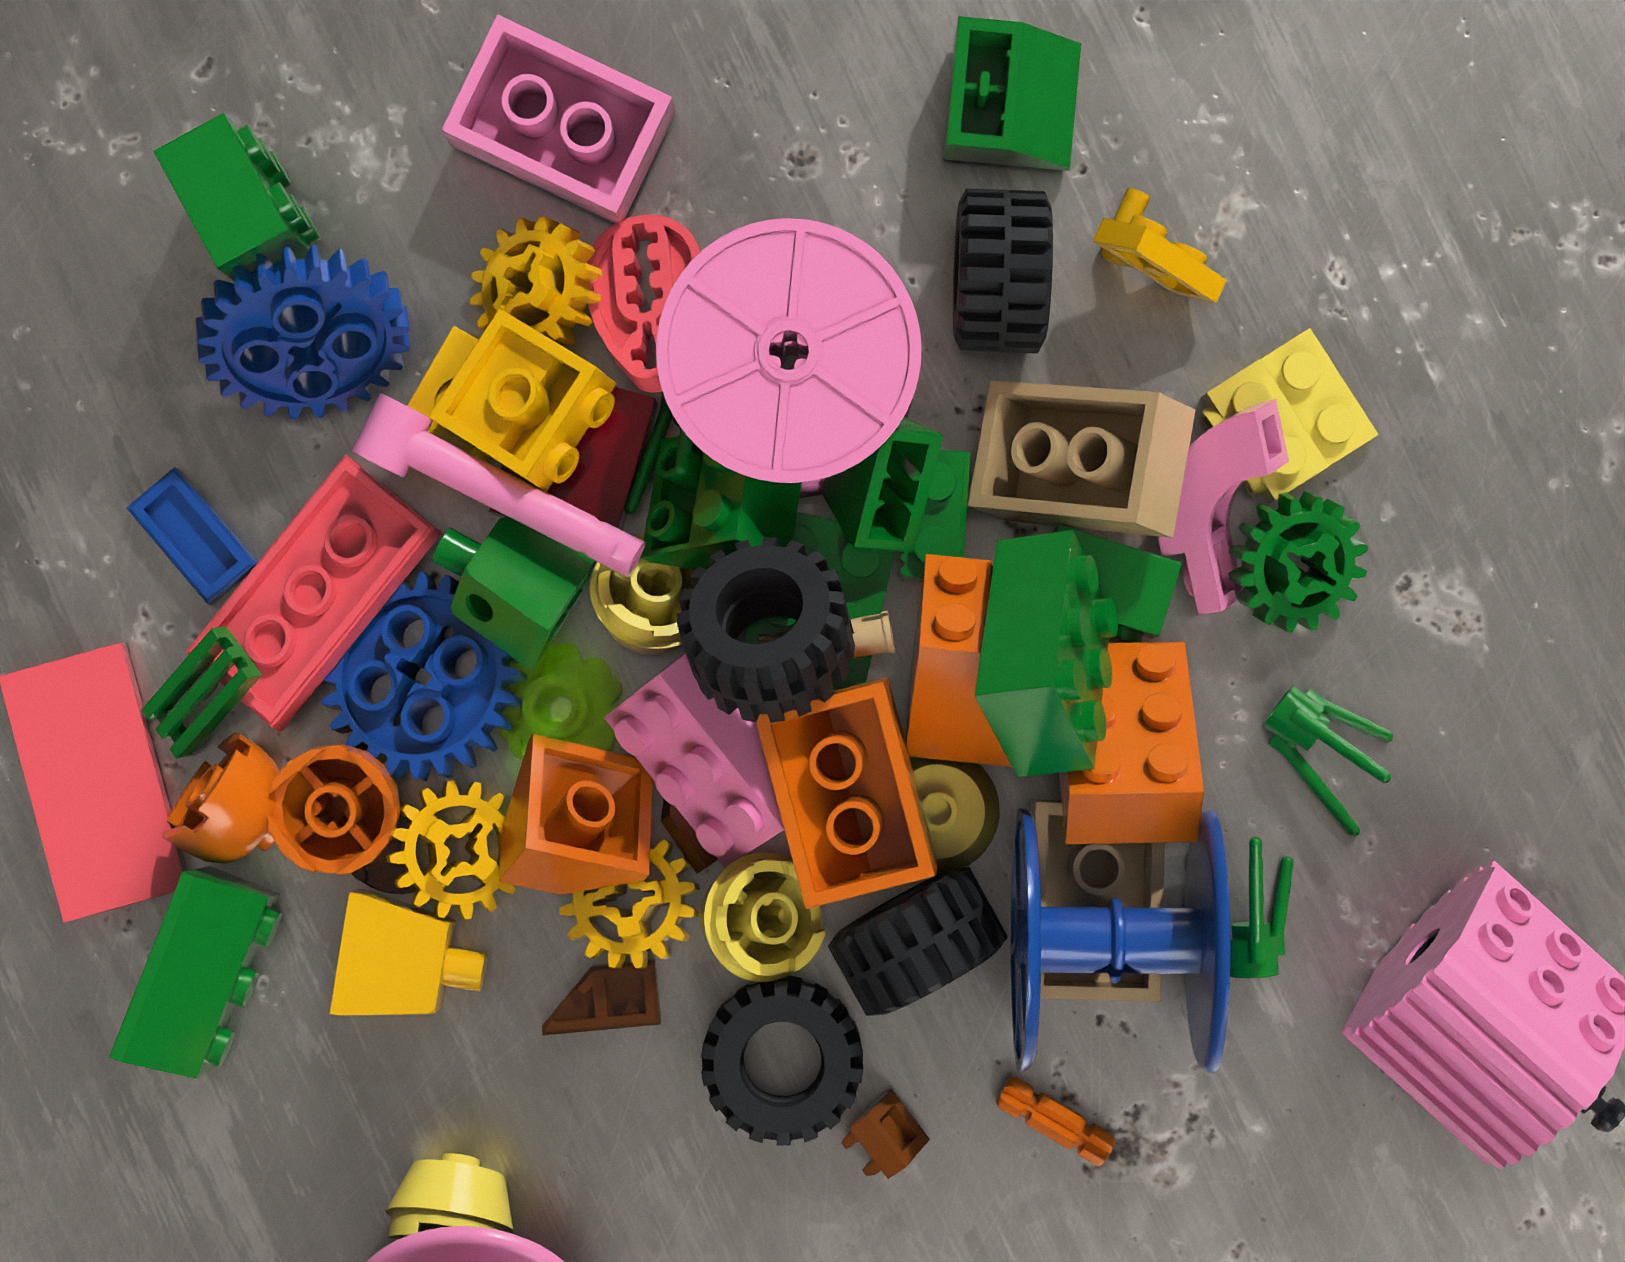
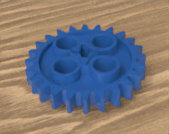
M317 246L309 248L305 259H296L289 247H283L281 262L272 263L266 256L259 253L256 255L257 270L251 272L242 266H235L232 268L234 284L215 280L213 283L215 298H202L201 300L202 316L197 317L195 323L199 363L205 364L207 380L219 381L220 393L223 397L239 392L240 407L243 409L252 406L257 401H262L264 416L268 417L279 406L288 407L290 419H296L302 407H311L316 417L322 418L325 412V404L334 403L337 408L346 412L349 410L347 397L355 395L368 402L372 399L370 383L388 387L390 385L388 370H402L403 361L401 353L407 352L410 349L408 332L410 331L406 306L402 304L400 289L398 287L389 288L388 275L385 271L370 275L369 263L365 258L356 261L350 267L346 266L344 250L338 249L328 261L320 260Z
M419 572L414 590L409 582L404 580L338 661L336 669L331 670L323 680L336 686V692L321 700L322 705L332 710L342 711L329 725L331 730L341 734L352 732L345 745L364 751L367 749L371 755L383 764L387 761L386 768L389 774L399 779H402L409 767L412 778L421 782H427L432 764L439 775L451 778L453 777V759L455 758L463 765L470 768L476 767L477 762L473 748L479 745L495 752L498 748L490 735L493 728L497 727L502 730L512 731L514 727L502 715L504 708L522 707L524 703L523 700L510 693L509 690L511 684L526 681L527 674L510 667V662L516 659L453 615L450 606L459 581L449 575H444L437 588L434 578L425 572ZM422 620L424 633L421 640L415 646L405 648L403 635L406 628L411 623ZM452 627L453 635L445 640V631ZM474 650L477 661L474 670L469 676L457 679L455 675L457 659L466 651ZM421 668L431 674L430 681L426 686L415 679L417 672ZM389 675L391 679L389 695L383 701L374 704L371 699L373 684L378 678ZM441 705L444 713L442 725L436 732L425 735L422 722L425 714L430 708ZM401 714V723L395 727L393 719Z

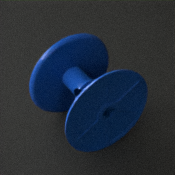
M1022 808L1018 809L1014 828L1011 872L1010 976L1013 1043L1016 1066L1019 1072L1028 1070L1035 1059L1040 1015L1041 973H1108L1113 983L1120 981L1122 973L1184 974L1188 1025L1195 1059L1200 1068L1205 1072H1217L1223 1055L1228 1019L1230 906L1225 847L1220 822L1214 810H1206L1201 813L1198 841L1190 842L1184 908L1123 907L1121 900L1115 897L1110 900L1108 907H1041L1039 850L1035 821L1029 811Z

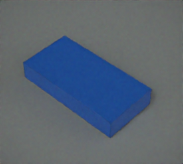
M174 467L126 507L208 605H213L242 581L258 563L179 468Z

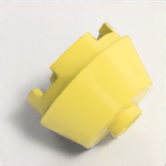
M643 534V535H637V536H634V537H636V538H638V539H640V540L643 541V539H644V534ZM640 558L631 575L626 577L597 562L590 580L591 603L599 620L611 636L624 648L642 655L669 653L682 646L681 635L677 627V614L682 612L679 599L683 589H694L690 576L695 570L649 563Z
M910 757L938 862L936 874L952 868H964L970 865L988 848L998 827L1000 815L999 798L991 777L978 763Z
M759 852L737 859L727 866L710 885L701 905V927L712 952L728 971L745 980L770 982L800 970L816 955L825 937L826 930L821 929L822 906L805 908L793 860L780 854Z
M444 1153L441 1160L423 1159L414 1161L385 1210L386 1214L391 1216L388 1238H396V1240L425 1230L454 1226L482 1227L514 1233L505 1176L494 1170L480 1167V1160L468 1155Z

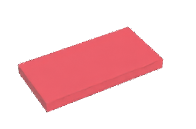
M345 454L185 652L189 655L211 628L227 626L262 674L241 701L269 726L282 732L441 536L442 532ZM222 650V651L219 653V655L213 660V662L220 656V654H221L224 650ZM235 665L221 679L220 683L225 686L238 672Z
M126 643L113 644L1 675L0 687L63 923L175 892L182 872L187 871L182 850L162 837L164 831L176 827L167 821L171 809L147 719L141 711L143 704Z

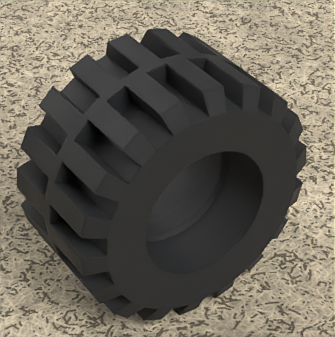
M965 189L957 209L953 271V335L960 351L1038 353L1041 349L1048 331L1053 271V217L1051 204L1045 191Z
M763 538L762 545L752 547L750 546L749 539L735 543L737 551L726 555L720 550L709 557L712 564L709 569L706 570L698 567L690 576L694 589H683L679 599L682 612L677 614V627L694 678L697 679L700 690L708 700L714 698L718 709L728 715L738 708L742 720L756 722L760 714H768L770 723L785 721L784 713L796 710L800 717L812 711L810 705L812 700L818 698L825 703L835 694L832 681H845L850 671L847 659L854 658L855 643L852 635L854 631L840 579L834 569H828L826 559L815 551L807 556L804 544L791 540L786 547H780L777 538ZM780 616L797 620L789 632L771 642L748 644L736 640L749 625L764 618Z
M970 867L944 871L874 908L838 931L828 945V948L865 1015L873 1016L885 1015L903 1008L958 979L998 952L1008 938V935Z
M788 976V979L758 982L750 986L747 984L738 989L735 995L728 1001L725 1000L717 1010L715 1017L709 1025L701 1053L703 1086H707L710 1094L709 1101L715 1111L720 1110L726 1117L725 1123L736 1132L740 1128L750 1134L749 1139L763 1143V1139L776 1140V1146L791 1145V1140L801 1138L804 1139V1142H808L818 1138V1132L826 1127L831 1130L841 1121L843 1112L847 1108L850 1109L857 1098L856 1092L859 1083H862L864 1070L860 1034L855 1020L853 1021L848 1013L847 1007L839 998L835 999L830 995L825 987L816 982L814 985L804 982L802 978ZM774 1022L794 1023L805 1028L815 1038L821 1053V1066L814 1082L804 1091L789 1096L772 1095L759 1089L750 1080L744 1064L745 1049L753 1034L767 1024Z

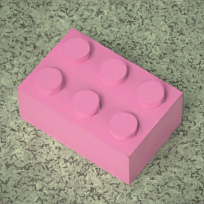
M497 14L441 131L451 146L613 223H621L628 214L676 112L671 96Z
M686 653L660 671L604 717L614 730L615 737L622 748L636 757L655 781L660 795L678 809L696 831V836L701 846L708 853L716 856L724 868L784 831L756 722L742 720L738 708L728 715L718 709L714 698L708 700L700 690L697 679L694 678Z

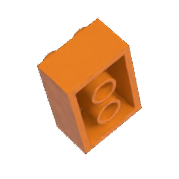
M1185 642L1108 643V654L1112 666V683L1109 688H1103L1102 706L1106 717V736L1103 741H1097L1095 767L1090 770L1059 773L1065 844L1197 842L1204 786Z

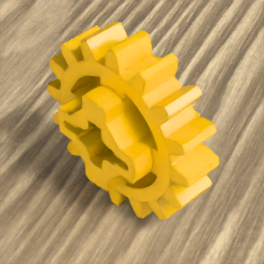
M539 216L536 223L522 217L518 218L515 225L516 234L500 228L496 231L497 241L500 246L495 251L487 248H482L480 251L482 258L488 264L485 271H474L471 274V279L482 284V292L470 298V305L485 309V312L480 316L476 324L479 328L485 330L500 308L551 340L572 346L576 343L575 334L572 330L575 324L590 327L592 323L590 317L584 312L587 303H599L601 300V295L590 290V282L602 276V269L586 263L595 253V249L592 245L579 241L581 232L545 216Z
M454 780L444 781L442 788L443 797L437 798L429 788L420 790L419 796L423 804L422 808L418 810L409 805H403L400 808L403 817L409 821L406 829L396 828L393 834V839L402 842L401 851H396L386 856L387 862L403 864L405 872L394 881L396 887L403 888L413 884L417 890L413 895L411 904L419 908L431 898L435 900L434 916L440 918L446 917L451 904L456 905L461 919L465 920L472 919L473 903L479 902L486 911L492 912L497 909L492 893L499 890L513 895L516 891L514 885L499 882L502 830L506 814L502 815L498 809L502 805L505 796L499 792L488 797L486 801L480 799L481 783L470 782L464 795H459L458 787ZM452 806L472 809L460 823L448 825L434 816L438 811ZM492 828L496 832L499 843L497 862L488 855L486 836ZM466 833H470L467 836L469 840L465 845L466 851L471 855L469 861H454L449 866H446V859L450 854V850L444 845L446 838H462ZM417 837L425 841L428 847L429 864L423 870V874L416 859ZM469 875L481 883L477 888L463 893L443 891L455 877Z
M663 839L653 849L650 848V862L657 866L666 880L652 881L647 877L644 881L626 883L630 889L655 893L654 896L644 897L641 902L633 904V915L629 909L605 905L606 902L616 901L617 897L625 895L627 893L626 884L599 888L597 892L590 893L591 890L573 892V902L559 908L560 915L573 916L577 919L578 924L572 927L567 934L570 940H579L586 937L590 939L585 952L587 957L596 959L605 950H608V966L621 968L625 962L626 955L630 954L635 968H646L648 966L649 951L652 950L660 959L666 960L671 957L670 947L666 942L670 937L679 941L688 940L690 936L680 926L683 917H698L699 910L693 906L686 905V896L699 891L700 887L698 883L683 882L681 875L691 866L686 858L676 859L672 862L668 859L673 849V843ZM669 905L665 920L652 934L650 922L661 906ZM606 917L616 924L618 935L622 937L623 942L606 935L598 927L594 918Z

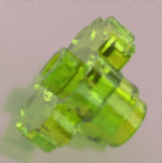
M561 644L556 647L549 646L534 670L527 668L521 663L510 665V667L527 674L526 681L511 684L509 690L510 693L519 697L523 702L522 707L504 708L507 711L504 717L514 726L512 731L499 728L497 730L502 739L508 742V747L516 758L523 759L528 741L533 734L606 751H611L614 748L616 742L615 733L604 717L615 709L613 705L621 697L623 688L619 680L612 675L609 665L604 660L596 657L583 660L580 650L574 645ZM559 698H568L572 703L569 716L564 721H556L551 715L553 702Z

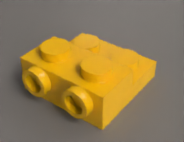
M499 308L429 418L528 482L547 492L553 481L555 483H562L574 472L579 461V452L575 447L588 427L598 428L609 418L615 402L611 392L617 383L598 367Z

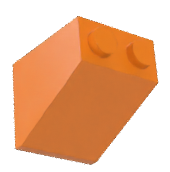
M926 554L911 663L906 746L909 757L1012 767L974 696L993 573V564L990 560Z

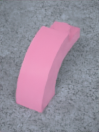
M1276 399L1260 402L1245 408L1210 428L1189 446L1173 538L1158 536L1161 556L1185 553L1186 561L1183 567L1184 584L1189 595L1195 598L1198 615L1224 611L1237 601L1236 596L1242 590V586L1231 581L1228 575L1229 572L1238 568L1235 556L1229 553L1230 547L1233 546L1229 528V515L1237 490L1245 480L1267 476L1289 462Z

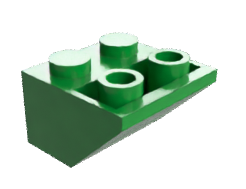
M958 16L954 39L943 159L1069 171L1081 43L1024 22Z
M679 436L661 439L643 539L645 548L640 558L649 563L693 570L701 567L707 570L712 566L710 556L720 550L726 555L737 551L735 543L749 539L750 546L752 547L762 545L763 538H777L780 547H786L793 540L802 482L776 483L739 474L710 458L694 443L692 444L687 472L684 475H678L675 472V462Z

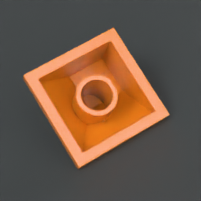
M533 734L528 741L503 823L499 882L562 895L644 881L649 876L653 778L636 757Z

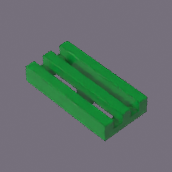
M227 626L211 628L141 711L148 720L157 718L160 722L155 730L162 739L171 738L174 744L171 746L170 751L176 759L191 756L258 681L262 674ZM222 650H224V651L220 654V656L213 662V660L219 655V653H220ZM235 665L238 672L186 729L183 725L184 721L203 700L208 699L218 687L221 679ZM199 678V680L193 685V687L186 693V695H185V696L179 701V703L172 709V707L178 702V700L185 694V692H186V691L192 686V684Z

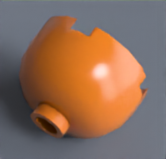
M233 733L217 746V748L227 754L218 765L214 764L211 766L204 761L180 794L167 818V821L177 828L164 831L162 835L164 839L182 851L205 862L230 863L244 858L256 846L266 851L275 842L269 831L267 815L271 817L274 815L276 804L275 792L269 793L272 782L280 773V769L276 762L262 748L240 733Z
M345 744L316 746L288 761L273 780L269 794L273 791L275 792L276 804L273 817L267 815L269 831L281 853L298 867L314 873L320 871L327 874L337 873L336 875L350 874L373 862L393 839L401 812L398 787L386 766L368 751Z

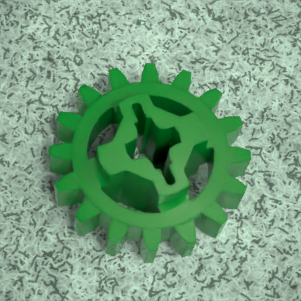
M1307 491L1303 492L1299 500L1284 492L1279 494L1277 510L1262 503L1256 506L1258 517L1261 520L1256 526L1241 522L1238 528L1248 537L1245 546H1231L1229 553L1241 559L1242 565L1229 572L1228 575L1231 581L1240 586H1245L1236 598L1246 607L1254 608L1252 616L1267 625H1271L1274 622V625L1286 632L1293 633L1297 622L1310 631L1318 629L1319 614L1323 613L1333 620H1337L1340 617L1336 602L1341 597L1349 601L1356 600L1358 596L1349 587L1352 578L1366 577L1367 570L1355 565V557L1366 553L1368 546L1355 538H1351L1361 526L1358 521L1345 515L1343 516L1345 509L1343 506L1329 499L1323 502V498ZM1290 552L1301 557V562L1306 564L1309 570L1306 572L1296 567V562L1289 559L1287 553Z

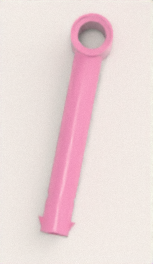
M380 393L351 452L404 478L408 468L411 467L577 552L584 553L589 558L626 577L631 575L645 548L644 541L609 523L599 521L595 516L427 432L433 422L432 419Z

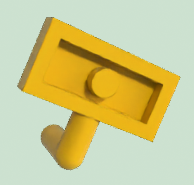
M1127 188L1114 219L1103 218L1093 239V242L1101 246L1103 259L1109 263L1135 268L1174 294L1217 303L1227 280L1205 266L1208 256L1203 252L1182 243L1173 242L1172 244L1166 240L1168 230L1164 226L1142 217L1149 203L1150 196L1137 189Z

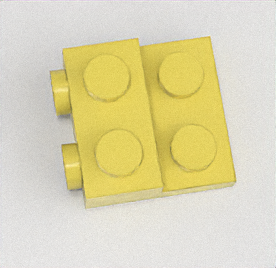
M1311 328L1206 392L1200 398L1206 409L1200 412V416L1207 430L1245 408L1260 402L1276 399L1289 462L1267 476L1247 479L1242 483L1253 498L1262 495L1267 504L1276 501L1279 494L1290 492L1379 435Z

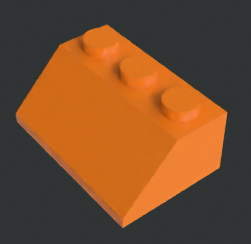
M888 677L834 691L835 694L825 703L816 698L810 702L812 711L800 717L796 710L784 713L785 721L770 723L768 714H760L756 721L806 909L936 875L938 862Z

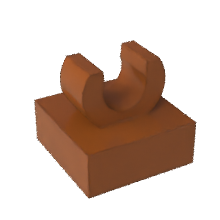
M890 1089L875 1099L849 1127L850 1132L843 1138L841 1144L845 1149H848L855 1143L860 1142L872 1158L862 1169L864 1174L872 1176L882 1171L887 1179L905 1169L928 1143L930 1138L893 1090Z

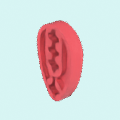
M637 215L626 218L621 223H615L606 229L592 244L595 253L586 263L602 269V276L590 282V290L601 295V300L599 303H587L596 330L619 369L638 389L656 393L662 392L657 367L646 369L643 364L649 359V340L653 336L656 342L659 320L671 288L682 271L701 251L691 232L679 222L660 215ZM650 239L652 244L647 246V257L654 272L649 275V284L657 299L652 301L651 311L642 313L639 307L644 304V295L637 282V279L641 278L642 268L634 252L639 250V241Z

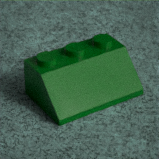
M211 866L182 872L109 1058L126 1064L195 1079L210 1072L212 1065L220 1068L230 1051L235 1036L234 1031L227 1029L235 1006L237 1005L242 1008L246 1006L258 979L259 972L251 969L260 945L266 948L270 946L280 925L282 912L274 909L280 893Z

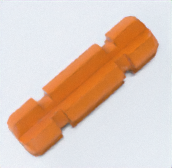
M1010 1076L1005 1081L996 1097V1104L1001 1110L1016 1119L1020 1115L1023 1116L1025 1124L1069 1150L1072 1147L1077 1148L1076 1153L1080 1157L1096 1166H1101L1108 1159L1116 1142V1139L1110 1132L1095 1123L1091 1127L1086 1124L1087 1120L1083 1116L1042 1092L1039 1096L1034 1094V1088L1017 1077Z

